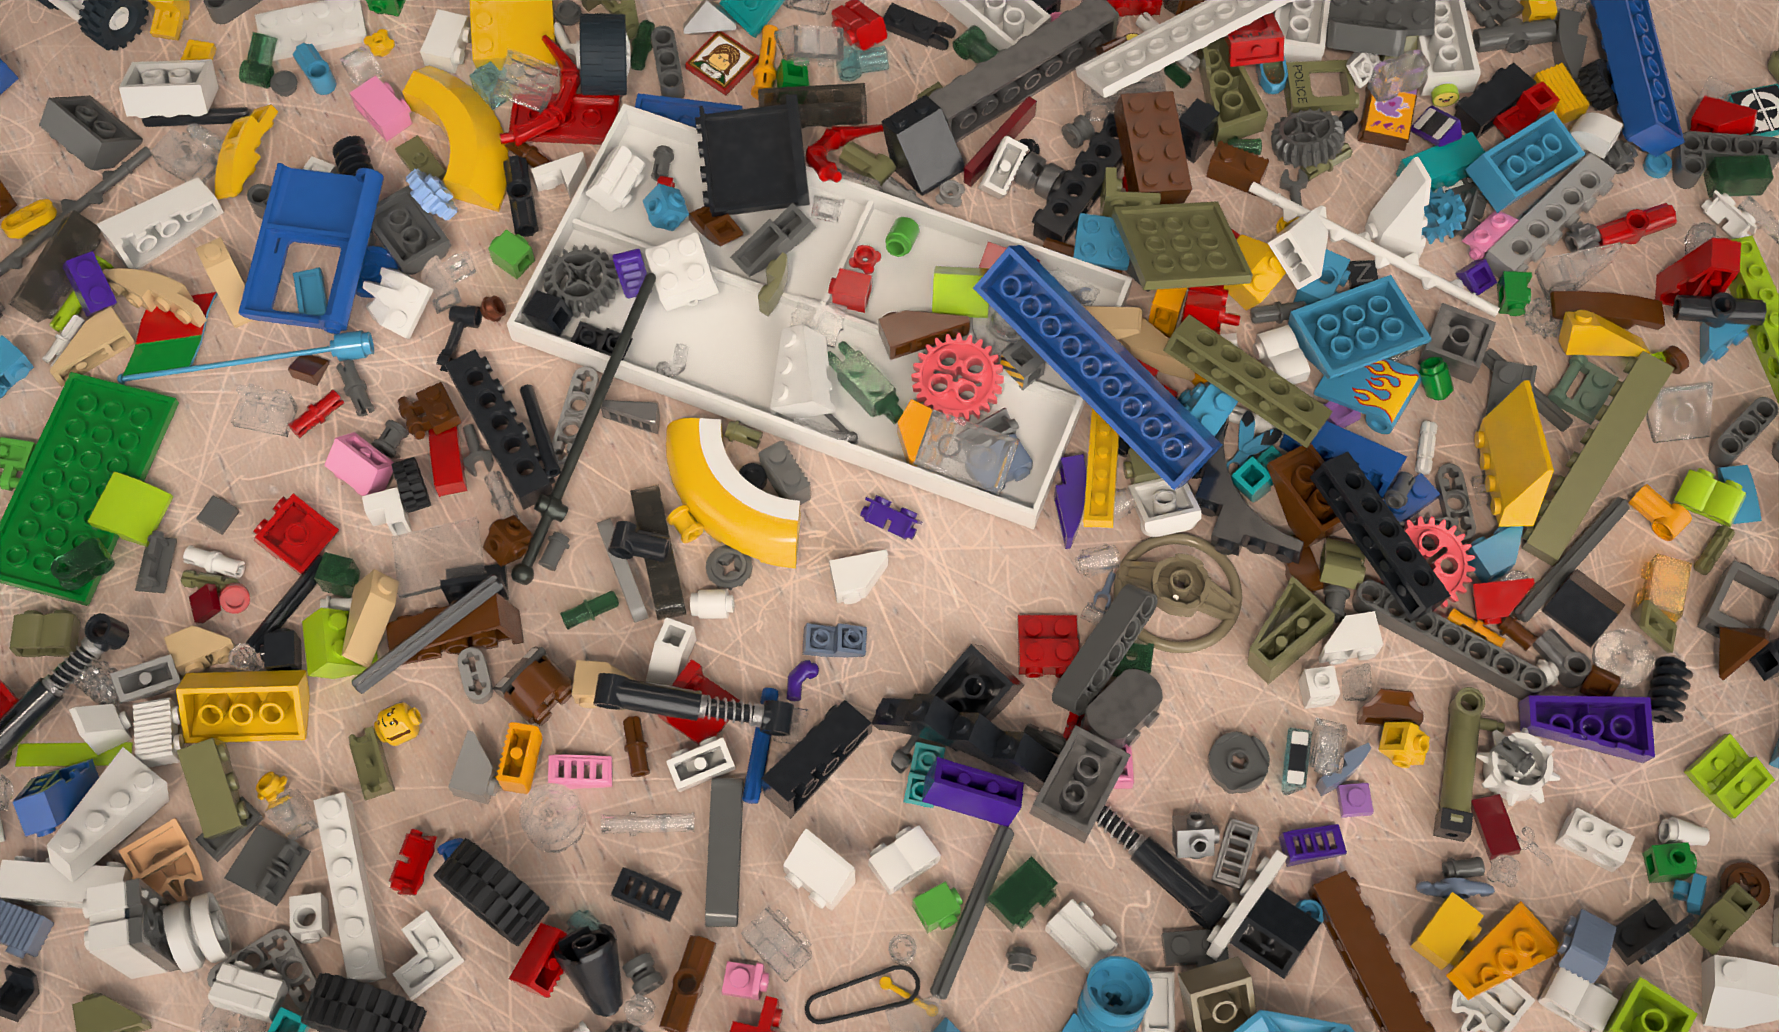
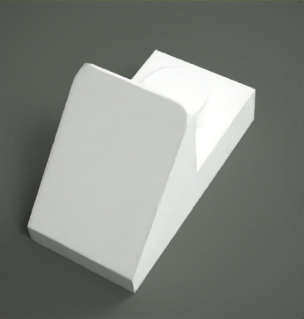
M579 152L532 168L531 171L538 192L553 189L557 185L564 183L568 195L572 199L587 172V166L583 152Z

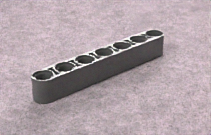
M1372 580L1364 581L1359 585L1353 596L1352 606L1359 614L1375 611L1379 625L1519 700H1523L1529 695H1539L1547 685V677L1538 667L1432 611L1411 622L1389 589ZM1362 594L1370 595L1374 602L1366 601ZM1389 608L1398 610L1401 616L1392 615ZM1415 622L1423 623L1427 630H1420ZM1442 637H1449L1454 642V645L1445 643ZM1469 651L1477 652L1481 659L1473 658ZM1497 665L1506 668L1508 674L1501 673L1497 669ZM1524 680L1531 681L1534 684L1535 689H1531L1528 686H1526Z

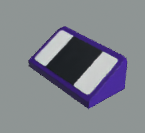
M1433 105L1427 108L1411 127L1412 133L1438 147L1462 138L1460 120Z

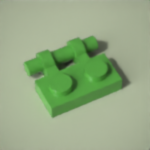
M0 437V468L4 469L2 475H0V488L2 490L12 491L16 489L20 478L16 477L17 472H24L36 444L34 442Z

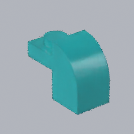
M1271 445L1257 459L1252 456L1232 474L1231 479L1234 486L1252 503L1260 500L1271 491V487L1274 485L1267 464L1282 456V454Z

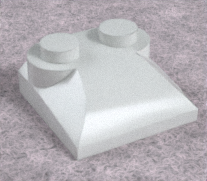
M1162 478L1128 485L1129 494L1140 519L1141 531L1147 536L1160 537L1187 531L1194 528L1201 519V509L1188 483L1175 490Z

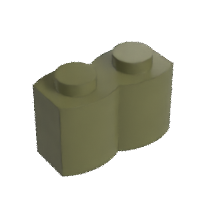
M1326 537L1320 557L1319 581L1354 590L1357 583L1362 584L1366 572V567L1364 566L1366 557L1361 553L1358 545Z
M27 610L24 614L14 615L9 649L18 657L71 656L70 652L77 650L76 646H78L81 622L75 614L68 610H55L54 613L45 615L39 611Z

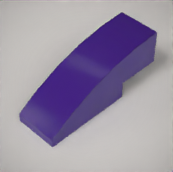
M1083 454L1061 458L1059 473L1062 485H1056L1054 491V502L1065 549H1070L1074 543L1084 510L1086 467Z

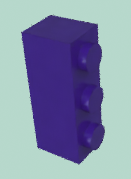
M937 757L925 776L922 802L1009 827L1022 808L1024 783Z

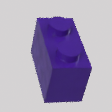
M93 251L65 261L62 267L86 317L95 315L97 312L105 310L110 306L113 308L117 304L116 298Z

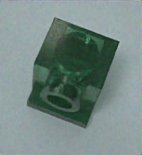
M1133 643L1112 676L1118 677L1128 669H1138L1150 674L1154 644L1148 643V645ZM1126 656L1136 657V659L1129 660Z

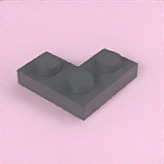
M1213 929L1167 932L1161 935L1165 967L1196 964L1197 968L1227 960L1229 959L1228 948H1225L1217 961L1206 954L1211 945L1207 939Z

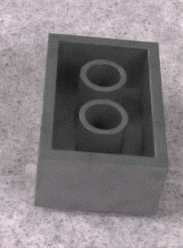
M1075 725L1035 799L1029 814L1085 843L1131 754Z

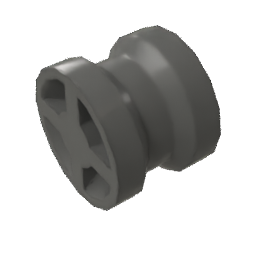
M1078 115L1074 118L1072 124L1067 123L1062 127L1064 139L1075 149L1082 146L1084 140H1090L1095 133L1093 125L1084 115Z

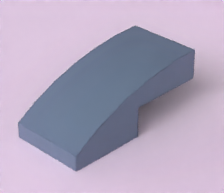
M1369 743L1341 755L1336 763L1339 769L1321 777L1316 784L1320 796L1333 791L1355 773L1371 750Z

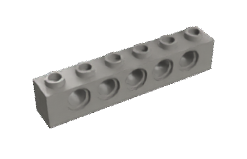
M1590 152L1488 250L1484 259L1487 260L1493 274L1500 279L1504 271L1526 272L1531 261L1536 263L1546 252L1545 247L1548 244L1554 246L1562 237V231L1566 227L1570 230V226L1578 222L1580 219L1579 214L1582 211L1588 213L1596 204V198L1599 195L1604 197L1612 189L1614 183L1611 181L1617 171Z

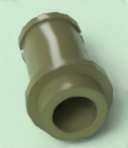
M738 420L736 422L730 421L725 432V437L729 438L730 442L735 440L754 447V449L758 448L761 442L759 439L763 436V432L740 425Z

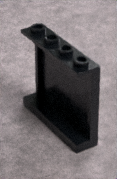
M797 94L786 95L787 104L705 114L703 106H699L700 117H695L697 134L702 133V141L698 142L699 157L704 158L705 166H700L702 183L707 182V191H702L705 208H710L712 217L788 208L792 203L797 207L810 205Z

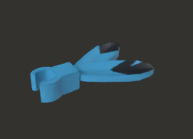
M1247 411L1240 420L1238 435L1239 451L1232 460L1227 462V469H1229V465L1232 463L1237 464L1240 468L1249 456L1264 451L1277 443L1282 435V431L1273 429L1254 438L1255 418L1251 411Z

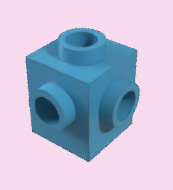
M658 184L642 200L648 214V219L652 226L656 228L674 231L689 215L680 190Z

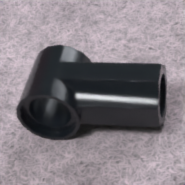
M618 521L612 534L608 552L621 559H631L633 556L665 562L669 554L671 538L668 535L641 530L639 526L628 521Z

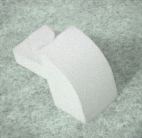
M1592 112L1580 116L1569 133L1584 153L1588 150L1604 159L1616 142L1623 124L1604 114ZM1581 157L1575 163L1578 164L1583 157Z

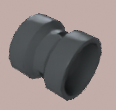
M650 953L639 955L622 967L626 976L632 979V988L637 997L651 993L664 983L660 972L655 971L653 967L655 962Z

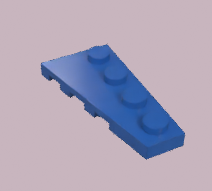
M640 93L637 94L635 107L694 128H696L695 117H700L699 106H703L705 114L743 109L741 105Z

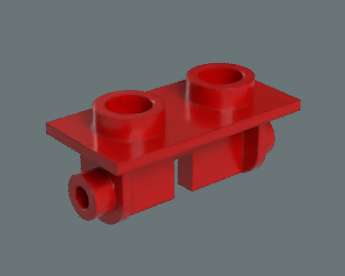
M411 829L410 834L407 833L405 835L399 854L408 858L407 863L396 860L391 877L389 878L391 883L390 889L398 891L397 894L417 895L418 890L423 885L424 873L428 862L434 855V845L437 836H422L423 832L416 829Z

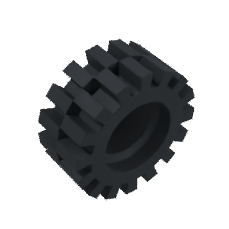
M1597 59L1579 70L1578 78L1581 80L1579 84L1584 88L1582 91L1588 96L1586 99L1589 102L1592 101L1594 108L1596 107L1597 110L1603 111L1618 103L1617 96L1611 87L1613 79L1608 71L1606 59Z
M415 457L392 463L394 477L407 512L411 513L431 506L427 488Z

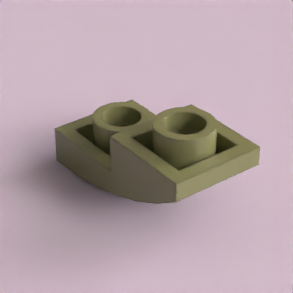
M784 252L768 264L766 268L767 284L761 288L758 294L759 311L768 317L780 301L787 282L788 259L787 254Z

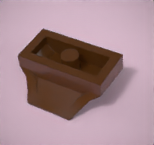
M1381 688L1357 712V724L1384 727L1385 722H1411L1420 726L1424 721V712L1418 707L1412 691Z

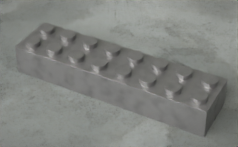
M1083 0L1079 6L1070 11H1064L1059 18L1050 23L1043 24L1036 32L1029 36H1023L1013 46L1000 50L990 60L977 64L973 70L965 75L957 76L952 83L934 90L929 98L941 107L955 142H959L1019 105L1027 97H1032L1076 70L1075 67L1097 57L1098 54L1095 47L1115 39L1119 13L1107 0Z

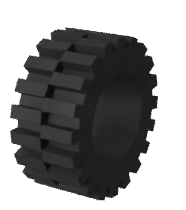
M466 838L433 875L463 905L501 936L518 947L550 910L546 903L529 886L517 878L513 872L509 871L502 863L494 859L477 844Z
M320 973L300 1021L318 1032H419L427 1010L422 1006H418L413 1001L405 1000L406 998L391 994V992L384 989L375 988L373 985L360 983L351 978L346 979L339 975Z

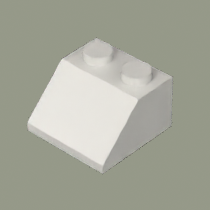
M805 829L783 864L784 873L787 874L785 879L796 889L803 887L810 893L808 898L821 909L826 906L832 911L855 884V868L808 829Z

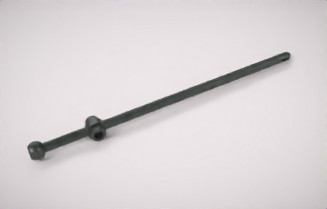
M654 273L646 274L551 495L547 497L541 494L535 503L534 510L541 513V519L522 563L515 565L511 573L512 580L519 584L528 585L534 579L532 567L551 522L554 519L562 522L568 512V506L562 504L561 499L656 281Z

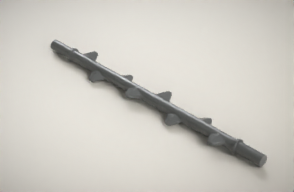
M145 146L129 160L123 161L122 165L115 171H104L102 173L103 180L79 200L63 199L61 201L63 212L35 235H27L22 238L23 244L0 262V277L10 269H21L23 267L22 259L49 237L64 239L66 237L64 225L89 205L103 203L104 193L129 173L132 174L135 168L153 155L150 149Z

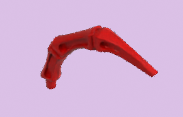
M547 35L542 37V41L560 68V90L558 95L549 104L548 108H545L534 119L523 124L512 125V132L500 133L501 144L515 142V146L519 147L541 133L556 129L566 119L574 95L581 82L580 70L573 60Z
M882 124L832 126L831 129L826 128L822 137L806 149L805 159L808 166L815 170L822 182L828 180L836 183L842 179V174L837 170L835 162L828 161L827 153L831 150H838L840 146L844 147L849 141L857 137L883 132Z

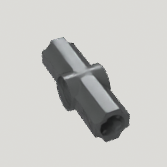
M1511 18L1504 21L1500 26L1474 29L1472 36L1475 50L1478 53L1506 49L1508 53H1518L1525 50L1529 45L1554 42L1557 37V26L1554 19L1551 20V18L1523 22L1521 18Z

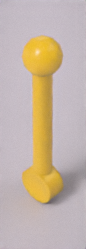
M884 976L880 979L879 984L883 990L890 989L906 999L911 997L910 993L892 984L889 977ZM918 998L912 1001V1003L926 1010L928 1016L932 1017L938 1013V1008L934 1004L928 1005Z

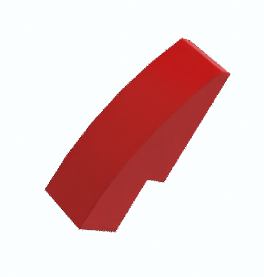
M458 425L437 435L433 428L428 430L432 473L438 496L468 491Z

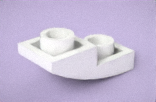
M1354 52L1346 63V67L1358 89L1368 83L1376 75L1375 71L1382 65L1377 54Z

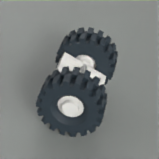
M37 0L49 9L53 10L55 8L68 14L82 26L80 30L84 35L109 51L110 49L117 51L119 46L123 49L127 47L128 41H134L136 33L140 35L142 32L140 29L141 25H146L147 20L144 17L149 14V10L146 9L148 2L145 0Z

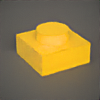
M188 39L181 60L212 59L213 61L217 49L214 43Z

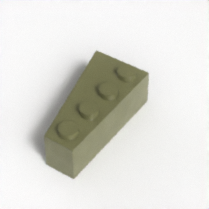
M1221 37L1208 44L1205 48L1198 49L1196 56L1200 59L1199 71L1205 101L1220 112L1213 137L1214 147L1220 141H1223L1225 144L1264 131L1268 111L1245 67H1230L1228 62L1229 47L1225 38Z

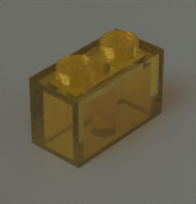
M1657 553L1650 562H1645L1641 579H1645L1643 588H1640L1637 594L1636 605H1640L1643 600H1650L1671 621L1676 623L1683 616L1692 563Z

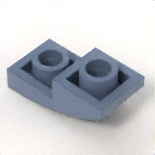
M807 623L804 626L802 655L843 658L864 657L866 655L867 627L838 623L836 627Z

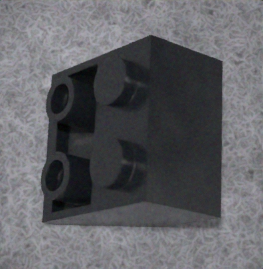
M1266 888L1230 943L1285 979L1299 960L1321 925V922L1271 889Z

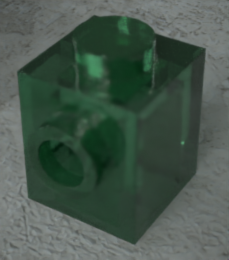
M325 552L314 579L323 592L351 598L354 586L359 582L360 571L353 559Z

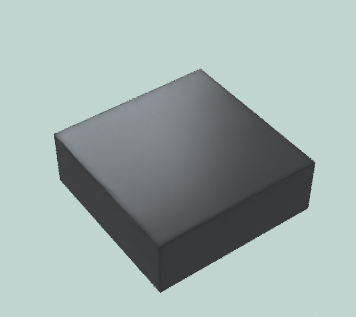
M213 495L196 519L199 523L223 535L239 511L236 507Z

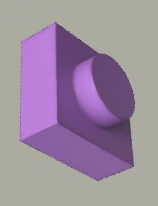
M1332 401L1324 404V406L1333 411L1327 421L1339 427L1345 428L1361 419V413Z
M1369 783L1338 785L1336 790L1341 818L1371 816L1373 814Z

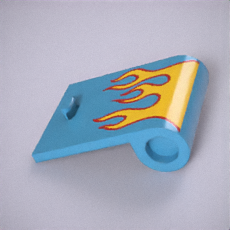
M1386 358L1330 380L1324 375L1316 387L1314 395L1366 414V423L1372 430L1380 434H1390L1422 380L1419 372L1414 367Z

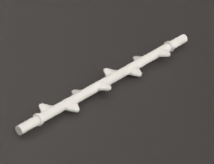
M1253 182L1249 189V192L1271 202L1272 206L1276 205L1282 208L1283 220L1286 222L1311 211L1281 196V193L1277 194L1256 182ZM1321 205L1314 209L1329 232L1330 241L1335 243L1343 239L1374 255L1375 267L1377 269H1382L1391 264L1421 279L1425 290L1436 287L1467 303V306L1471 305L1493 317H1496L1500 310V307L1476 296L1475 292L1471 293L1465 290L1460 279L1449 282L1420 267L1418 254L1413 252L1402 258L1371 242L1368 232L1365 231L1357 235L1328 220L1326 207Z

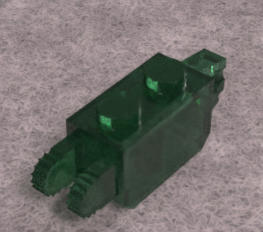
M845 341L838 344L840 352L846 357L844 361H841L833 352H827L829 365L837 372V379L841 386L871 417L884 414L895 425L902 416L903 410L897 404L899 398L896 396V388L859 349L855 352Z

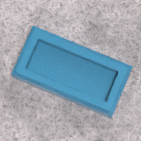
M321 268L293 273L299 314L324 315L327 308V297Z

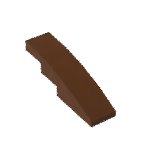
M1553 291L1550 293L1552 318L1563 320L1565 312L1587 310L1627 330L1634 325L1655 330L1665 326L1663 303L1659 300L1608 292Z

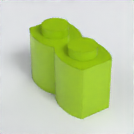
M1698 468L1697 471L1689 469L1674 499V503L1683 506L1688 511L1731 528L1746 498V492L1742 491L1743 486L1731 480H1726L1725 483L1713 479L1715 476L1713 473L1702 468Z

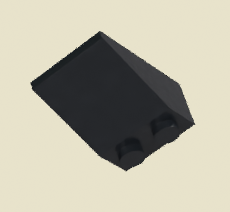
M971 644L929 694H935L958 712L980 713L989 721H992L1007 707L1025 685L984 646Z

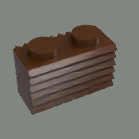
M1220 141L1210 159L1206 177L1257 196L1249 192V189L1253 182L1262 185L1269 160L1268 158L1264 159L1263 156L1259 157L1258 154L1254 155L1253 152L1249 153L1248 150L1243 151V149H1238V147H1233V145L1224 144L1223 141Z

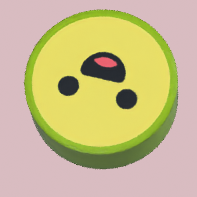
M1442 84L1434 88L1431 92L1433 104L1437 107H1446L1456 103L1459 100L1457 86Z

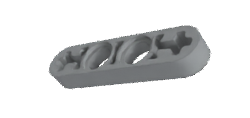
M581 367L573 374L552 441L560 470H562L567 456H564L563 460H559L558 455H562L565 448L564 443L568 444L567 453L569 454L577 435L576 433L573 436H567L563 433V430L568 425H576L580 428L599 384L597 372L591 367ZM586 377H590L591 381H588L586 383V393L582 392L583 386L581 380H585ZM576 400H583L586 402V406L581 411H575L571 409L572 403Z
M611 518L598 522L597 526L634 623L649 618L627 559L617 558L608 552L614 531Z

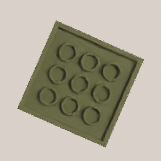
M1218 201L1114 207L1112 213L1113 220L1143 290L1251 283L1253 274Z

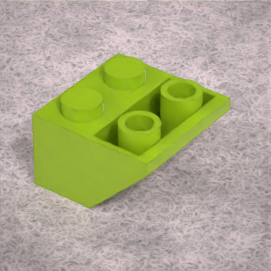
M321 607L302 621L308 676L337 679L358 675L367 669L342 656L350 611ZM377 651L371 665L378 660Z

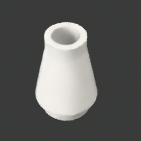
M1676 817L1663 819L1658 832L1660 841L1665 844L1689 842V846H1706L1710 837L1708 828L1694 825Z

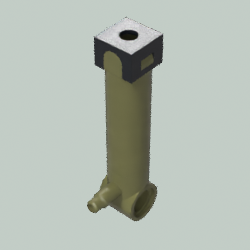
M1473 687L1461 689L1448 707L1450 722L1439 812L1435 815L1433 836L1464 842L1471 835L1473 813H1470L1479 730L1491 732L1495 730L1504 732L1505 730L1504 723L1481 717V712L1485 707V698L1478 689ZM1461 702L1469 703L1473 711L1464 709Z

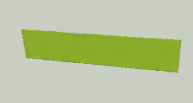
M124 742L99 755L87 743H19L15 767L71 766L93 759L95 766H109L123 747L132 753L133 742Z

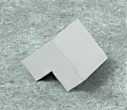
M398 487L362 496L365 513L373 527L387 523L394 538L412 533L408 513Z

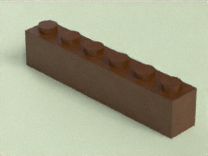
M1345 870L1313 884L1308 894L1311 900H1315L1321 905L1324 918L1323 923L1379 1032H1436L1433 1025L1429 1021H1425L1420 1011L1422 1007L1419 998L1413 991L1410 992L1404 981L1406 980V975L1402 966L1398 962H1394L1389 952L1391 947L1388 939L1377 930L1374 924L1376 922L1375 915L1368 905H1364L1359 895L1361 890L1354 877L1350 878Z

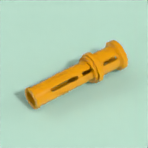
M765 25L762 28L759 62L753 70L755 82L751 87V95L760 101H768L774 97L773 81L777 75L774 61L779 29L774 25Z

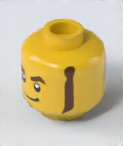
M398 702L378 713L377 721L374 722L375 731L383 743L398 746L418 736L422 717L416 707L411 708L405 702Z

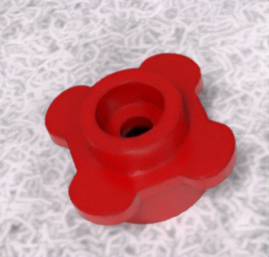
M859 245L854 252V257L849 259V265L852 268L863 270L865 274H872L875 264L881 261V253L875 251L869 245Z

